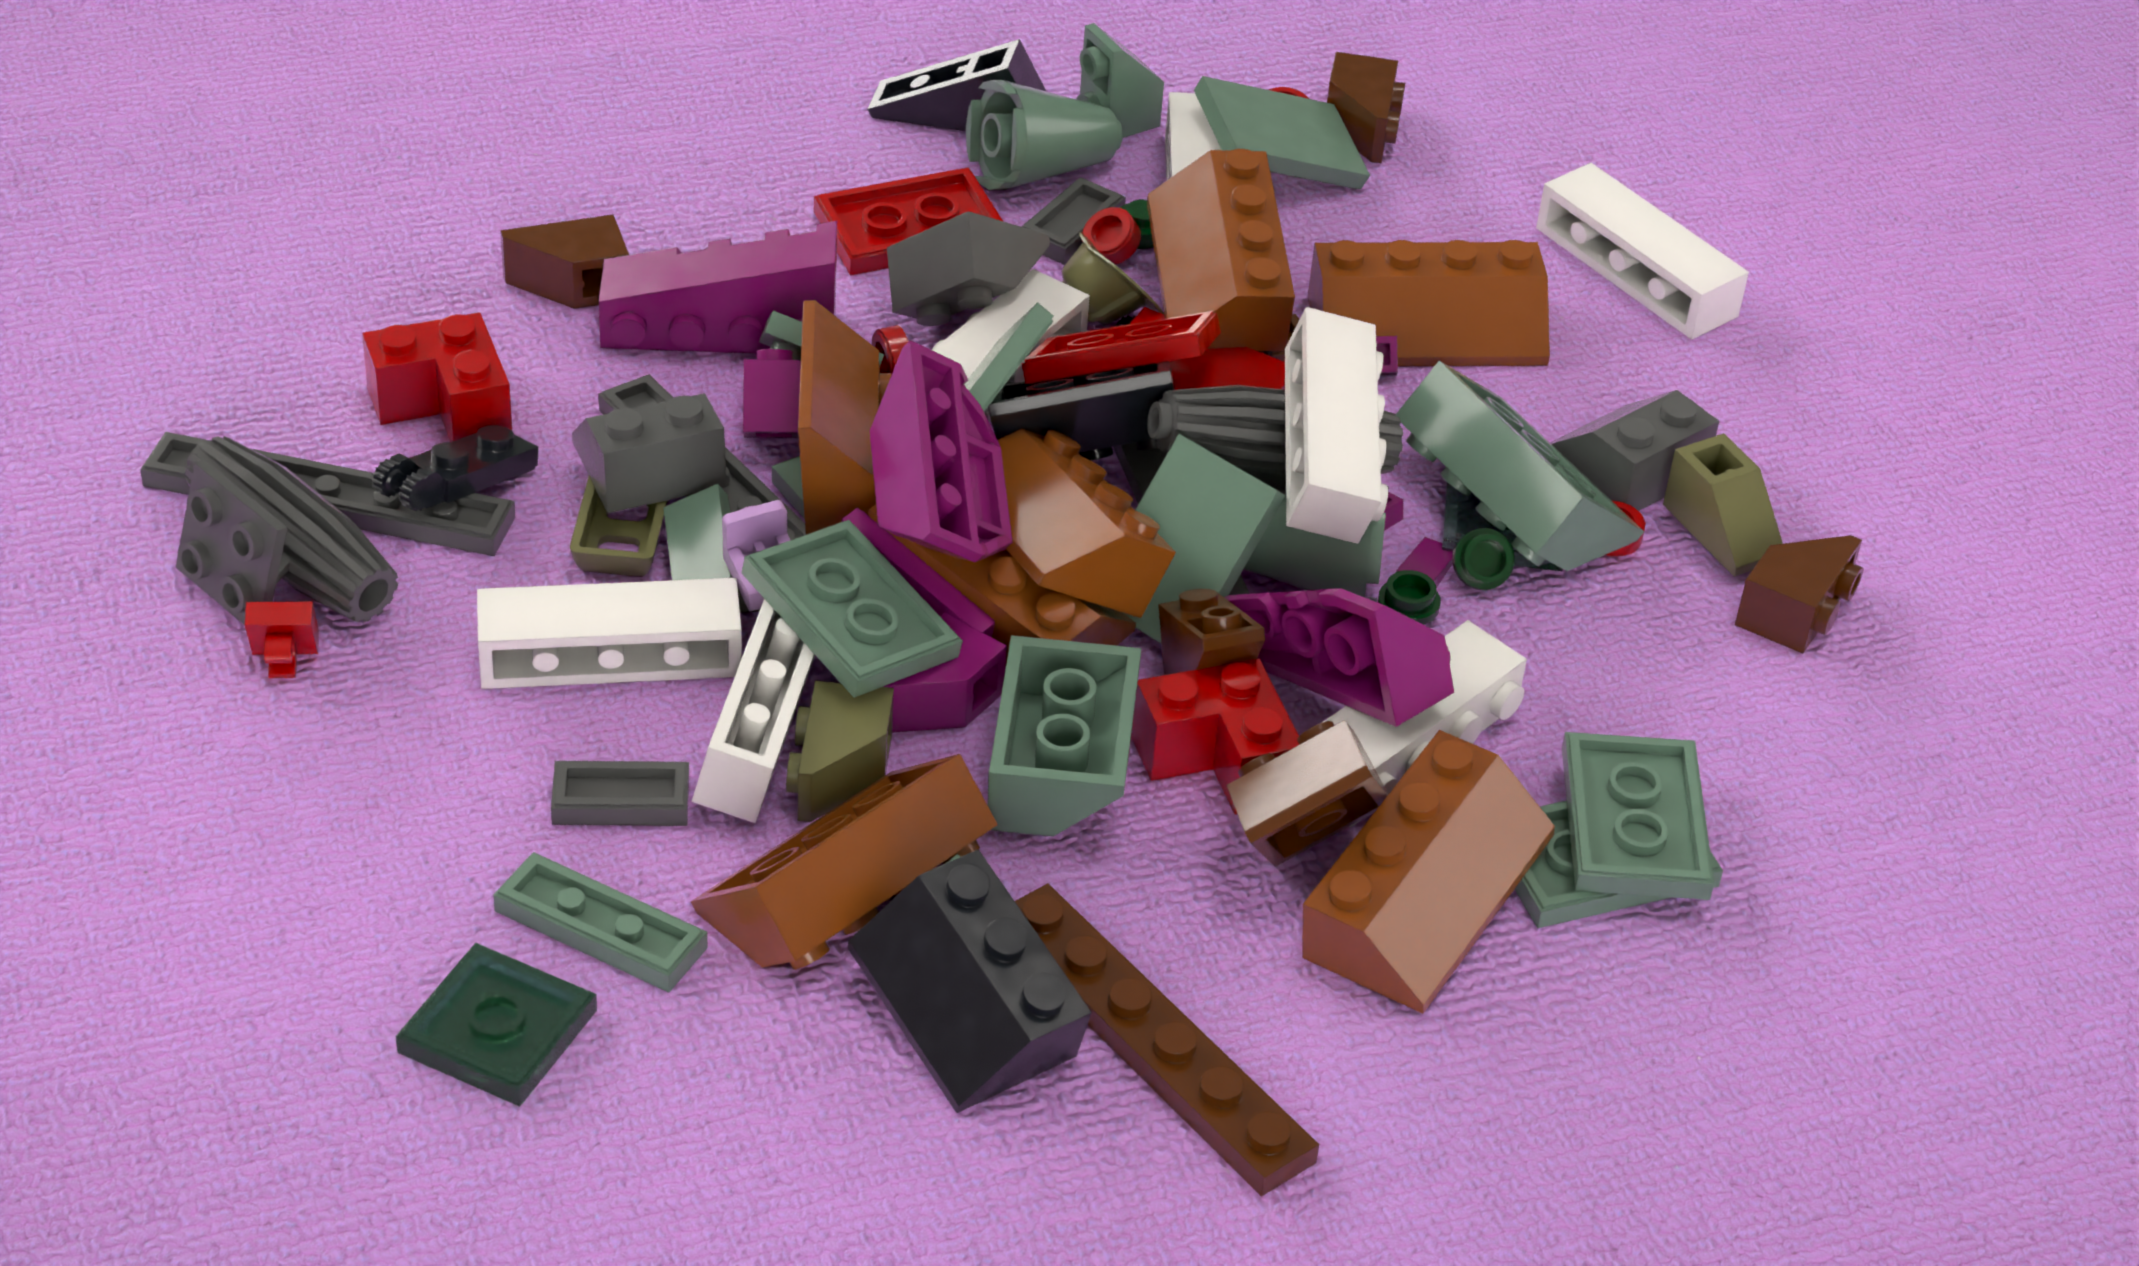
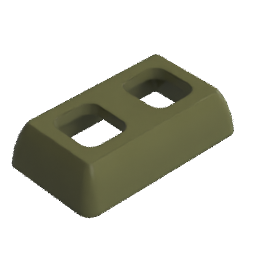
M589 476L570 543V551L576 565L584 572L637 577L645 576L649 572L654 560L664 519L663 507L667 506L668 500L648 504L647 517L642 521L611 519L608 517V513ZM605 542L634 544L639 549L638 552L602 549L599 547Z

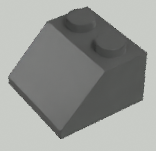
M968 211L887 247L892 313L916 318L917 323L923 326H939L950 322L952 315L963 310L989 306L993 302L992 298L1016 289L1050 246L1049 235Z
M1675 390L1627 404L1550 443L1611 501L1629 504L1640 511L1665 497L1675 449L1716 436L1719 420L1684 394Z
M705 393L693 396H677L665 402L632 409L621 408L613 410L608 414L585 418L572 433L573 445L607 513L693 495L716 484H719L721 488L727 487L724 427Z

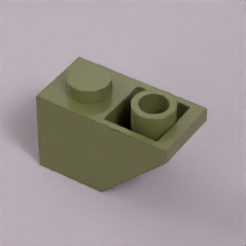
M1724 433L1675 449L1663 505L1733 577L1752 571L1770 545L1783 544L1761 469Z
M815 681L811 706H799L797 712L795 746H803L802 753L790 752L787 767L786 792L798 793L797 821L812 822L886 775L892 740L894 688L881 687L854 698L841 683Z

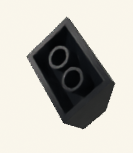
M1167 361L1025 384V381L1005 384L988 406L994 434L998 440L1020 429H1025L1045 436L1048 430H1054L1075 440L1081 446L1078 453L1090 461L1113 455L1112 446L1136 442L1137 450L1158 448L1156 444L1157 439H1152L1148 433V414L1152 404L1159 402L1163 398L1165 391L1175 390L1171 363Z
M979 849L918 875L849 939L848 950L956 1113L1077 1057L1092 1012Z

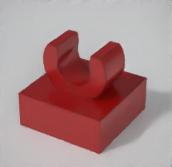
M246 602L245 629L252 655H264L265 663H269V678H296L297 654H318L319 628L313 602Z

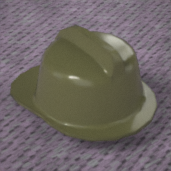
M1079 232L1083 243L1064 265L1061 273L1063 283L1090 295L1088 322L1097 321L1102 325L1111 324L1141 307H1147L1164 314L1158 304L1133 279L1104 257L1082 232Z

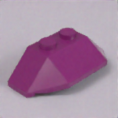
M910 340L901 350L870 428L878 527L931 550L971 562H978L1005 550L1013 543L1001 447L981 405L964 385L969 380L962 365Z

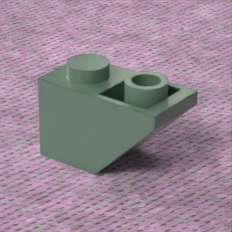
M1095 23L1085 25L1083 50L1080 53L1082 69L1080 95L1077 97V100L1110 108L1122 125L1123 138L1160 127L1164 81L1135 54Z

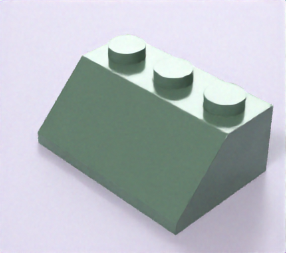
M1011 635L988 777L987 805L998 824L991 829L992 831L1054 837L1124 796L1142 648Z

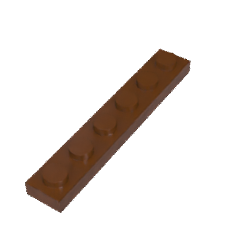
M1047 883L1015 901L1092 1012L1088 1026L1261 1197L1317 1162L1319 1143L1050 884Z

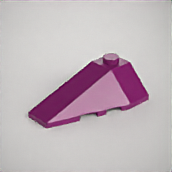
M1342 588L1227 595L1224 597L1264 627L1265 642L1257 659L1260 658L1266 672L1397 727L1455 693L1450 669L1451 656L1446 645L1445 635L1383 604Z

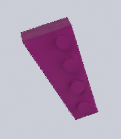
M837 221L817 224L816 231L790 235L789 229L766 232L765 240L732 245L731 238L708 242L706 249L682 253L676 247L604 259L599 294L600 348L756 354L757 350L771 348L760 343L759 340L765 324L773 311L802 322L803 301L816 300L836 316Z

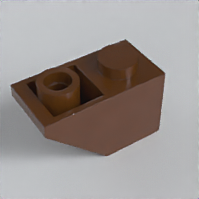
M1336 52L1329 82L1327 103L1335 105L1358 152L1370 162L1382 163L1385 143L1396 144L1406 83L1396 81L1398 60Z
M614 214L500 230L503 278L505 283L574 309L599 305L604 259L629 255Z
M1848 535L1770 545L1746 578L1735 626L1803 654L1817 633L1825 636L1829 633L1840 609L1841 602L1839 600L1842 598L1850 601L1854 596L1864 571L1863 567L1856 564L1862 540Z
M1187 590L1179 595V600L1158 604L1164 675L1257 659L1265 642L1264 627L1215 590Z

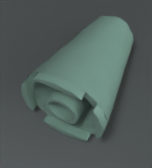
M1005 80L983 82L979 86L980 89H985L981 100H971L966 123L967 154L969 162H979L984 176L975 177L979 184L988 190H1006L1107 162L1113 158L1116 150L1120 148L1123 139L1122 125L1110 108Z
M1285 497L1245 565L1244 570L1304 590L1342 588L1365 597L1366 583L1379 584L1386 513H1383L1381 519L1377 522L1371 520L1360 542L1357 544L1286 526ZM1365 597L1367 599L1377 602V598L1375 597Z

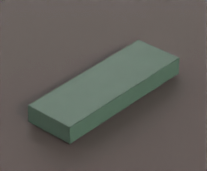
M535 852L493 894L495 912L666 992H670L708 948L707 931Z

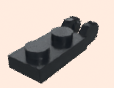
M498 425L484 426L478 429L477 433L453 442L436 444L431 450L408 458L399 453L391 456L390 460L385 459L384 462H380L378 467H375L376 470L372 473V487L375 488L376 492L389 498L390 496L395 497L398 494L400 496L399 501L402 502L403 506L414 511H422L423 507L427 509L443 502L450 503L534 470L535 466H538L539 446L514 435L513 431L507 427Z

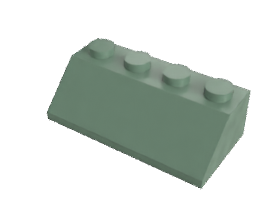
M1441 361L1437 362L1396 413L1401 423L1411 432L1406 442L1427 460L1434 462L1438 458L1446 466L1440 475L1462 494L1469 496L1472 492L1481 501L1475 508L1477 512L1502 531L1508 527L1516 535V538L1511 543L1512 546L1537 566H1540L1547 560L1569 571L1636 542L1644 533L1631 518L1502 397Z

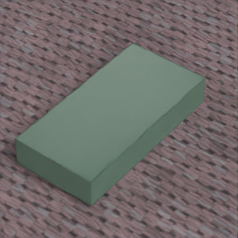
M719 484L663 507L672 580L733 578L723 559L722 518L724 515L731 513L729 498Z

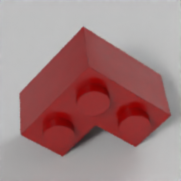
M480 312L467 315L455 314L444 319L409 325H392L385 329L362 333L367 389L380 425L440 415L450 442L477 433V430L484 426L498 425L512 430L510 383Z
M1260 658L1138 680L1131 739L1150 780L1154 781L1213 770L1234 815H1237L1226 785L1240 778L1238 774L1239 769L1259 756L1272 753L1276 758L1299 745L1297 742L1299 735Z

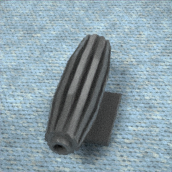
M1229 385L1169 390L1163 393V398L1159 402L1152 404L1148 414V433L1152 439H1157L1156 444L1158 448H1161V452L1168 453L1178 434H1181L1286 495L1284 389ZM1385 410L1379 425V438L1386 440V455L1381 468V474L1390 473L1394 470V466L1400 460L1399 455L1403 448V428L1400 426V418L1395 413Z
M217 436L212 438V440L203 441L191 451L187 460L188 467L185 470V474L188 477L186 482L190 489L176 568L242 624L245 625L246 602H273L276 584L281 579L285 580L300 593L356 622L371 620V617L374 615L378 616L384 611L383 608L390 604L394 598L393 593L398 588V582L396 581L398 578L397 573L349 517L288 468L226 436L223 438Z

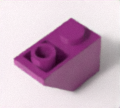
M761 349L756 351V359H744V438H799L798 418L801 360H793V351Z
M944 612L940 617L963 641L959 657L883 686L894 688L892 733L964 728L1002 694L1007 645L977 629L974 630L964 622Z

